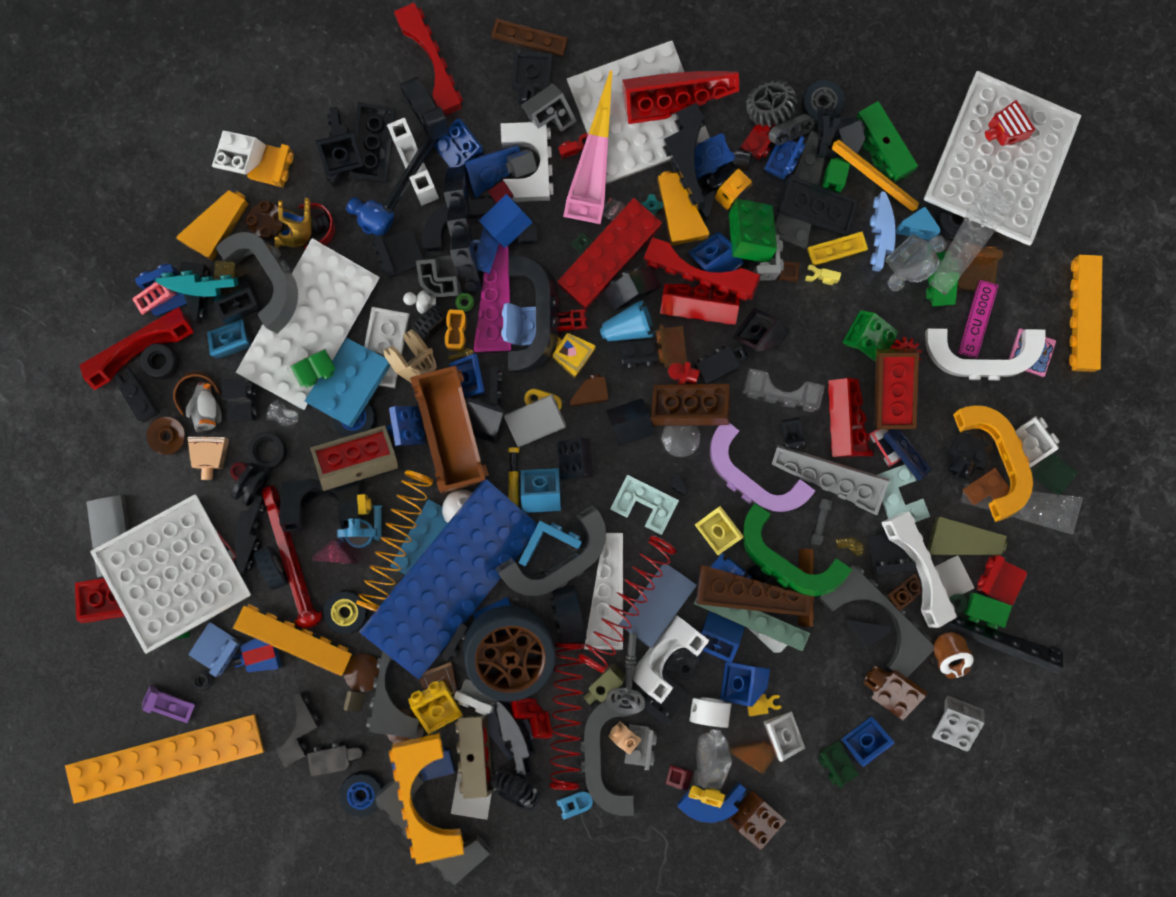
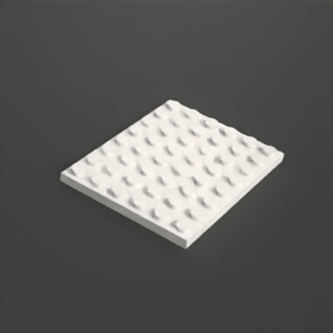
M977 71L924 200L1030 246L1035 238L1081 115ZM1017 100L1036 129L1027 140L1006 146H1001L997 139L988 141L984 134L986 130L990 129L988 123L997 113Z

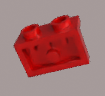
M761 124L755 125L740 149L752 152V157L757 161L761 157L765 158L771 150L769 147L771 144L769 133L775 125L773 124L771 128L768 125L762 127Z

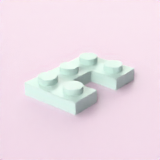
M905 464L878 474V476L889 479L882 501L888 518L910 511L915 522L930 517L924 499L907 505L903 501L898 487L916 481L915 476Z
M627 475L610 510L627 518L635 501L653 509L644 527L662 535L679 500Z

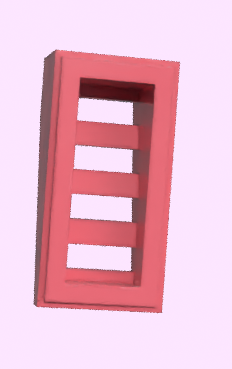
M154 282L132 298L140 313L144 315L174 297L177 292ZM155 290L158 291V293L160 294V297H158V295L156 294ZM149 294H150L151 297L153 298V300H154L153 302L151 301L150 297L148 296ZM142 298L145 299L148 306H145V304L142 301Z

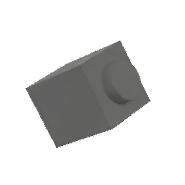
M528 149L507 156V170L509 174L512 173L516 178L538 170L533 153Z

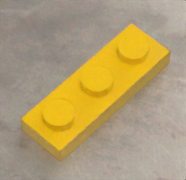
M862 231L808 247L807 250L812 265L817 266L868 250Z

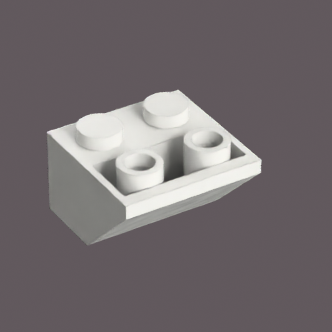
M223 131L212 167L246 175L261 163L266 145L256 137Z

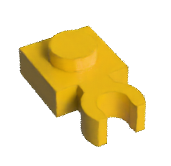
M365 494L357 495L358 514L369 515L372 510L371 498H368V495Z
M762 694L752 707L747 706L748 715L768 714V708L770 707L775 710L781 709V705L775 706L773 704V700L780 698V696L774 694L769 699H766V694Z
M692 786L688 797L699 799L702 803L720 808L725 795L716 789L702 790L699 787Z

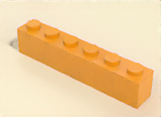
M1078 255L1071 262L1073 279L1071 280L1070 288L1073 290V298L1070 301V308L1073 309V316L1070 318L1072 335L1070 336L1069 343L1070 347H1072V354L1069 358V364L1072 366V371L1095 372L1101 369L1102 256Z
M253 605L243 606L233 629L339 676L343 675L352 655L348 652V648L339 644L335 647L330 644V640L324 637L317 639L312 636L313 632L306 629L299 631L294 628L295 624L284 621V623L277 621V616L268 612L266 615L258 612L259 608Z

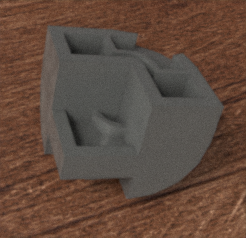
M436 255L416 260L418 279L421 287L427 293L434 297L457 296L461 294L460 279L451 255Z

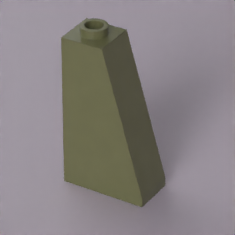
M935 517L927 550L930 555H1002V552H1005L1008 542L1005 535L943 517Z

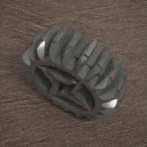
M772 80L771 83H767L765 81L764 85L758 84V89H752V94H748L746 110L750 119L756 125L761 124L762 127L768 125L771 128L773 124L779 125L780 122H785L786 118L791 119V115L795 113L797 107V96L792 86H789L787 82L783 83L781 80L775 82Z

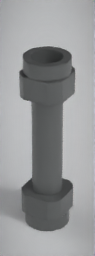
M821 499L819 503L820 513L815 533L811 536V544L822 545L824 539L822 533L827 513L831 511L832 501Z

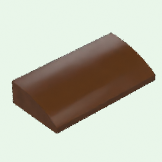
M730 384L654 385L651 409L653 426L729 425Z

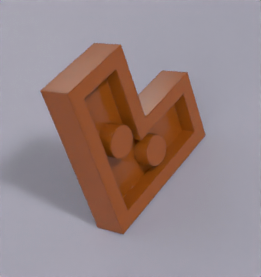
M993 468L962 490L971 504L976 505L988 496H990L992 501L1007 496L1010 488L997 469Z

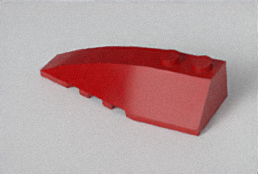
M695 71L623 79V98L628 124L667 119L672 114L695 103L701 106L711 99L715 98L717 100L738 92L739 73L730 71Z

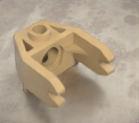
M413 329L403 334L405 342L415 355L408 363L395 347L391 346L384 350L385 358L393 370L410 383V377L429 373L437 368L432 348L428 349L421 337Z

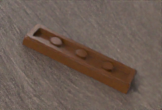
M497 18L491 34L493 39L551 53L560 57L564 56L568 37Z

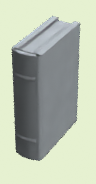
M553 394L511 411L504 416L518 447L530 444L535 440L566 428V423Z

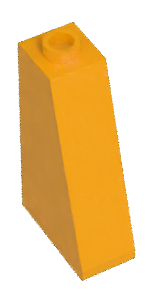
M666 171L658 176V185L671 246L708 239L709 231L695 205H691L688 199L689 194L686 189L682 188L678 173Z
M228 190L178 234L176 239L213 261L218 254L215 247L229 237L249 204L245 200L246 197L238 191L233 193Z

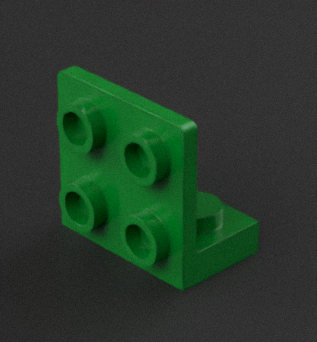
M860 310L842 343L847 347L861 350L876 362V349H890L898 335V331L876 313Z

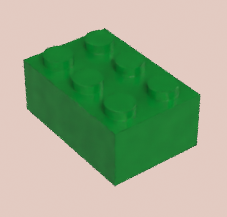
M736 199L729 212L732 257L770 262L777 250L773 206Z

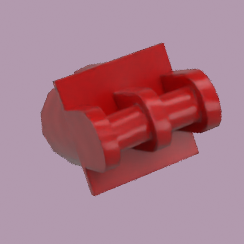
M572 309L569 312L558 313L560 325L571 324L558 327V332L588 329V326H586L587 317H585L586 309ZM573 314H579L580 318H573ZM574 322H580V326L574 327Z

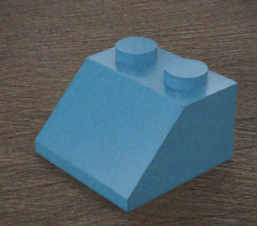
M559 468L521 470V503L524 513L561 511Z

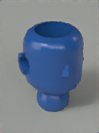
M353 197L346 207L349 214L357 215V224L367 234L372 233L375 236L385 235L394 220V213H387L383 210V205L374 200H368L363 204L359 198Z

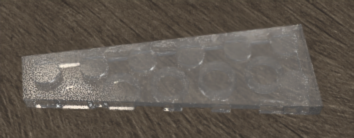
M962 492L961 503L991 511L988 505L992 502L990 496L976 505H972L965 493ZM1032 492L1025 506L1010 517L1073 535L1083 498Z

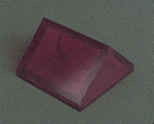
M333 539L312 556V561L357 564L356 558L339 539Z

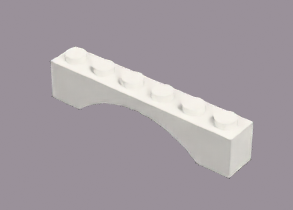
M910 511L898 513L881 522L888 539L900 546L912 561H915L922 585L921 612L928 627H941L955 619L957 616L954 612V606L947 596L946 588L941 583L938 570L932 563L931 555L923 543V537L919 533L915 525V519L910 514Z

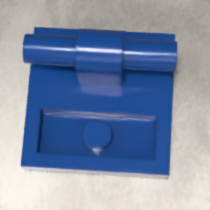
M458 118L448 127V134L439 137L433 145L450 168L465 166L464 161L472 159L475 155L479 157L484 154L482 145L463 121Z

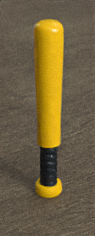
M511 447L508 448V453H510L508 498L519 507V472H517V453H519V448Z

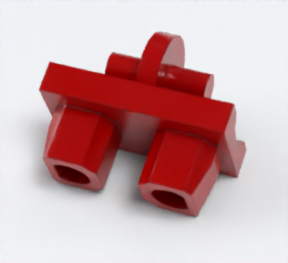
M685 362L684 367L680 363H673L668 368V374L674 380L680 379L678 384H685V382L696 384L700 370L690 368L691 363Z

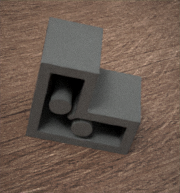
M551 84L522 104L528 118L538 129L551 120L562 132L577 122L563 93L554 84Z

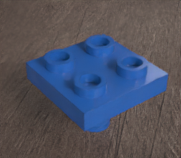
M419 406L390 407L392 424L387 425L386 429L389 436H394L395 446L426 444Z

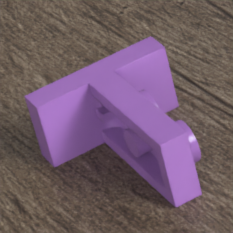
M152 685L149 686L142 702V709L145 712L151 713V711L185 723H188L195 706L192 702L158 691L157 687Z

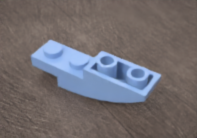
M883 191L874 199L873 208H876L875 215H872L870 219L871 232L879 234L875 236L874 246H876V251L872 253L870 264H873V271H880L883 268L885 254L890 255L894 251L895 246L893 210L886 192Z

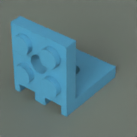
M539 521L519 563L528 566L544 532L577 549L582 544L579 541L580 536L569 532L567 535L562 532V527L554 523L549 526Z

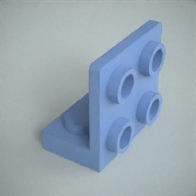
M210 622L189 652V656L211 669L209 673L213 676H221L242 642Z

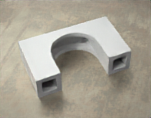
M404 117L388 124L387 127L404 166L407 168L418 148ZM423 162L416 175L409 177L422 206L439 199Z
M532 122L501 124L502 147H512L515 145L528 147L534 150L540 158L539 168L532 176L522 179H503L513 193L514 197L512 200L515 202L550 201V195H553V183H549V176H553L552 165H548V158H552L551 146H547V139H551L550 128H547L546 124L539 129Z
M675 615L652 648H649L636 665V668H634L633 681L647 694L662 703L673 689L662 676L663 666L668 657L679 648H687L698 656L709 640L679 616Z

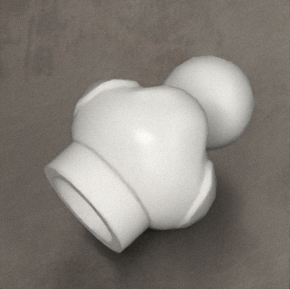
M424 290L420 291L417 296L412 292H407L403 296L404 303L407 305L416 303V308L421 314L426 313L428 309L436 305V297Z

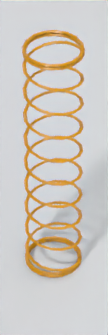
M406 470L404 474H405L406 476L412 478V479H415V480L420 481V482H423V483H427V484H429V485L417 484V483H412V482H408V481H404V480H402L401 482L404 483V484H406V485H408V486H410V487H412V488H414L415 490L419 491V492L422 493L426 498H424V499L412 498V497H407V496H403V495H399V494H397L396 496L399 497V498H401L402 500H404V501H406V502L412 504L413 506H415L416 508H418L421 512H419V513L407 512V511H402V510L393 509V508H391V511H393V512L399 514L400 516H402V517L408 519V520L411 521L415 526H414V527H410V526H402V525H397V524H392V523H385L387 526H389V527L395 529L396 531L402 533L403 535H405L406 537H408L410 540H409V541H403V540L391 539V538H387V537H380L381 540H383V541L389 543L390 545L396 547L397 549L401 550V551L404 553V555H397V554H391V553H385V552L375 551V553H376L377 555H379V556H381L382 558H384V559L390 561L391 563L395 564L397 567H399V569H390V568H384V567H379V566H374V565H370V566H369L371 569H373L374 571H376V572L382 574L383 576L387 577L388 579H390V580L393 581L394 583H384V582H378V581H373V580H364L365 583H367L368 585H370V586L374 587L375 589L381 591L382 593H384V594L387 595V596H389V594H387V593L384 592L383 590L379 589L378 587H376V586L370 584L369 582L378 583V584H384V585H395V584H396V582H395L391 577H389V576H387L386 574H384V573L378 571V570L375 569V568L385 569V570H391V571H399V570H401V567H400L397 563L393 562L392 560L388 559L387 557H385V556H383V555H381V554H386V555H391V556H398V557H404V556H406V553H405L404 550H402L401 548H399L398 546L394 545L393 543H391V542H389V541H387V540H392V541H397V542H405V543L412 541L411 538H410L407 534H405L404 532L400 531L399 529H397V528H395V527H393V526L403 527V528H416V527H417L416 523H415L413 520H411L410 518L404 516L403 514H401V513H399V512L408 513V514H421V513H422V510H421L417 505H415L414 503L408 501V500L405 499V498L413 499V500H426V499H427V496H426V494H425L424 492H422L421 490H419L418 488H416V487H414V486H412V485H410V484L418 485V486H431V485L433 484V482H434L433 479H431V478H429V477H427V476H425V475H423V474H420V473H417V472H414V471H410V470ZM359 594L360 598L364 599L365 601L371 604L359 600L356 601V604L364 608L376 611L380 606L376 605L375 603L369 601L368 599L362 596L377 599L386 598L366 594Z

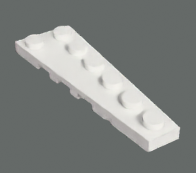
M606 533L604 549L599 557L586 634L587 639L585 640V644L597 649L612 648L594 634L593 631L616 640H622L620 635L602 621L601 618L617 625L623 619L621 615L609 607V605H612L623 611V598L617 594V592L623 594V533ZM612 625L623 636V628ZM602 637L614 649H623V642H616Z

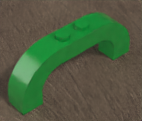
M756 503L752 506L744 522L742 530L744 537L742 541L747 555L761 568L763 573L775 577L780 585L788 586L792 590L807 596L829 594L846 581L852 569L837 558L825 572L811 575L801 571L769 549L762 540L761 530L769 521L771 514Z

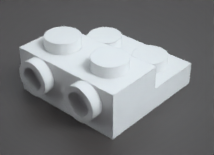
M1037 416L1015 430L1017 437L1021 439L1023 452L1029 459L1030 468L1058 450V443L1060 442L1054 433L1049 434L1046 430L1048 425L1042 417L1038 419Z

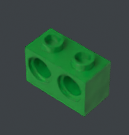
M841 158L831 159L825 169L821 187L840 193L845 186L850 163Z

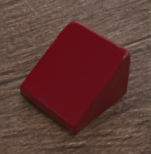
M504 181L488 190L495 203L506 194L511 199L514 197Z
M670 765L665 784L681 790H688L693 771Z

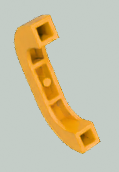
M985 406L961 408L953 414L959 431L982 429L988 432L996 443L1010 478L1011 485L1007 496L995 499L988 504L995 522L1004 520L1022 509L1031 496L1033 477L1029 467V459L1023 452L1021 439L1017 437L1013 426L1005 416Z

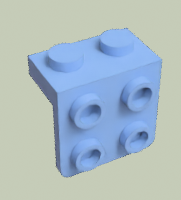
M505 303L502 310L503 340L518 346H530L536 334V307H519L511 303Z

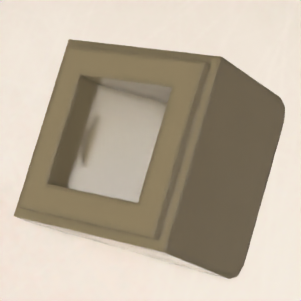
M356 690L348 691L344 710L361 711L365 693Z

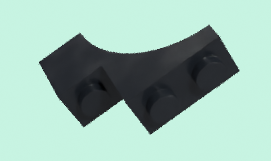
M303 691L292 696L297 711L294 730L289 739L276 749L284 767L307 756L309 747L304 739L301 740L300 737L321 726L319 723L321 719L316 711L313 712L310 706L312 704L308 694H304Z

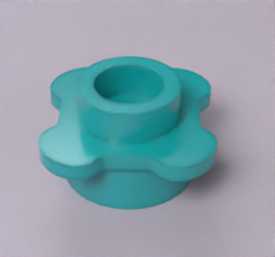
M650 194L648 199L641 203L654 216L659 209L663 208V203L659 202L653 194Z

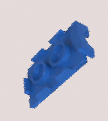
M723 133L712 136L697 144L694 156L697 181L735 160L736 157L733 152H730Z

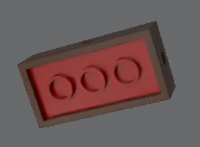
M915 348L876 349L874 424L877 429H916L919 352Z

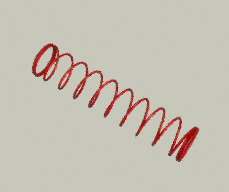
M650 536L648 543L660 550L669 562L662 563L641 553L640 555L650 561L660 571L661 575H652L632 566V568L650 581L653 588H645L624 579L643 595L645 601H638L617 592L618 595L636 609L638 614H631L609 605L610 608L628 622L630 627H623L601 618L602 621L620 635L622 640H616L593 631L594 634L612 648L614 653H608L585 644L587 648L606 664V667L601 666L585 655L579 654L578 656L585 664L601 673H605V668H608V664L594 650L608 655H616L615 649L602 637L616 642L624 641L623 636L612 625L624 629L632 627L628 619L620 612L631 616H638L640 614L636 606L628 599L638 603H646V596L637 587L654 590V583L646 575L662 577V571L654 562L664 565L670 564L669 557L663 551L669 554H676L677 552L672 545L656 536ZM656 541H658V542L662 543L663 545L667 546L669 549H667V548H665L664 546L660 545V544L657 543Z
M555 643V647L568 648L555 651L556 656L580 662L555 666V671L567 675L577 676L578 678L555 681L553 685L564 690L579 693L558 695L553 697L552 699L554 702L558 704L576 707L572 709H564L553 712L552 716L554 718L563 721L573 722L574 724L559 725L551 729V731L557 735L575 739L560 740L553 742L550 745L555 750L571 753L568 755H561L550 759V762L553 765L571 770L557 771L550 774L549 777L556 782L550 783L549 787L558 790H576L580 788L579 784L559 781L552 778L551 776L562 772L580 771V769L562 766L553 763L552 760L561 757L579 756L581 754L577 752L561 750L553 747L552 745L560 742L581 740V738L560 734L553 731V729L565 726L581 725L582 723L578 721L559 718L554 716V714L564 711L580 710L582 709V707L558 702L554 699L563 696L583 694L582 691L564 688L555 685V683L583 679L584 677L581 675L559 671L556 668L568 665L582 664L584 662L580 659L565 657L558 655L556 653L567 650L585 648V644Z

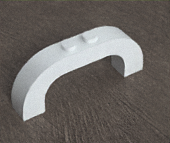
M927 329L925 331V344L931 360L944 372L953 376L969 377V380H981V377H988L990 381H998L1000 377H1011L1022 373L1039 359L1045 345V330H1024L1022 332L1021 350L1015 358L1010 360L958 358L948 347L947 329Z

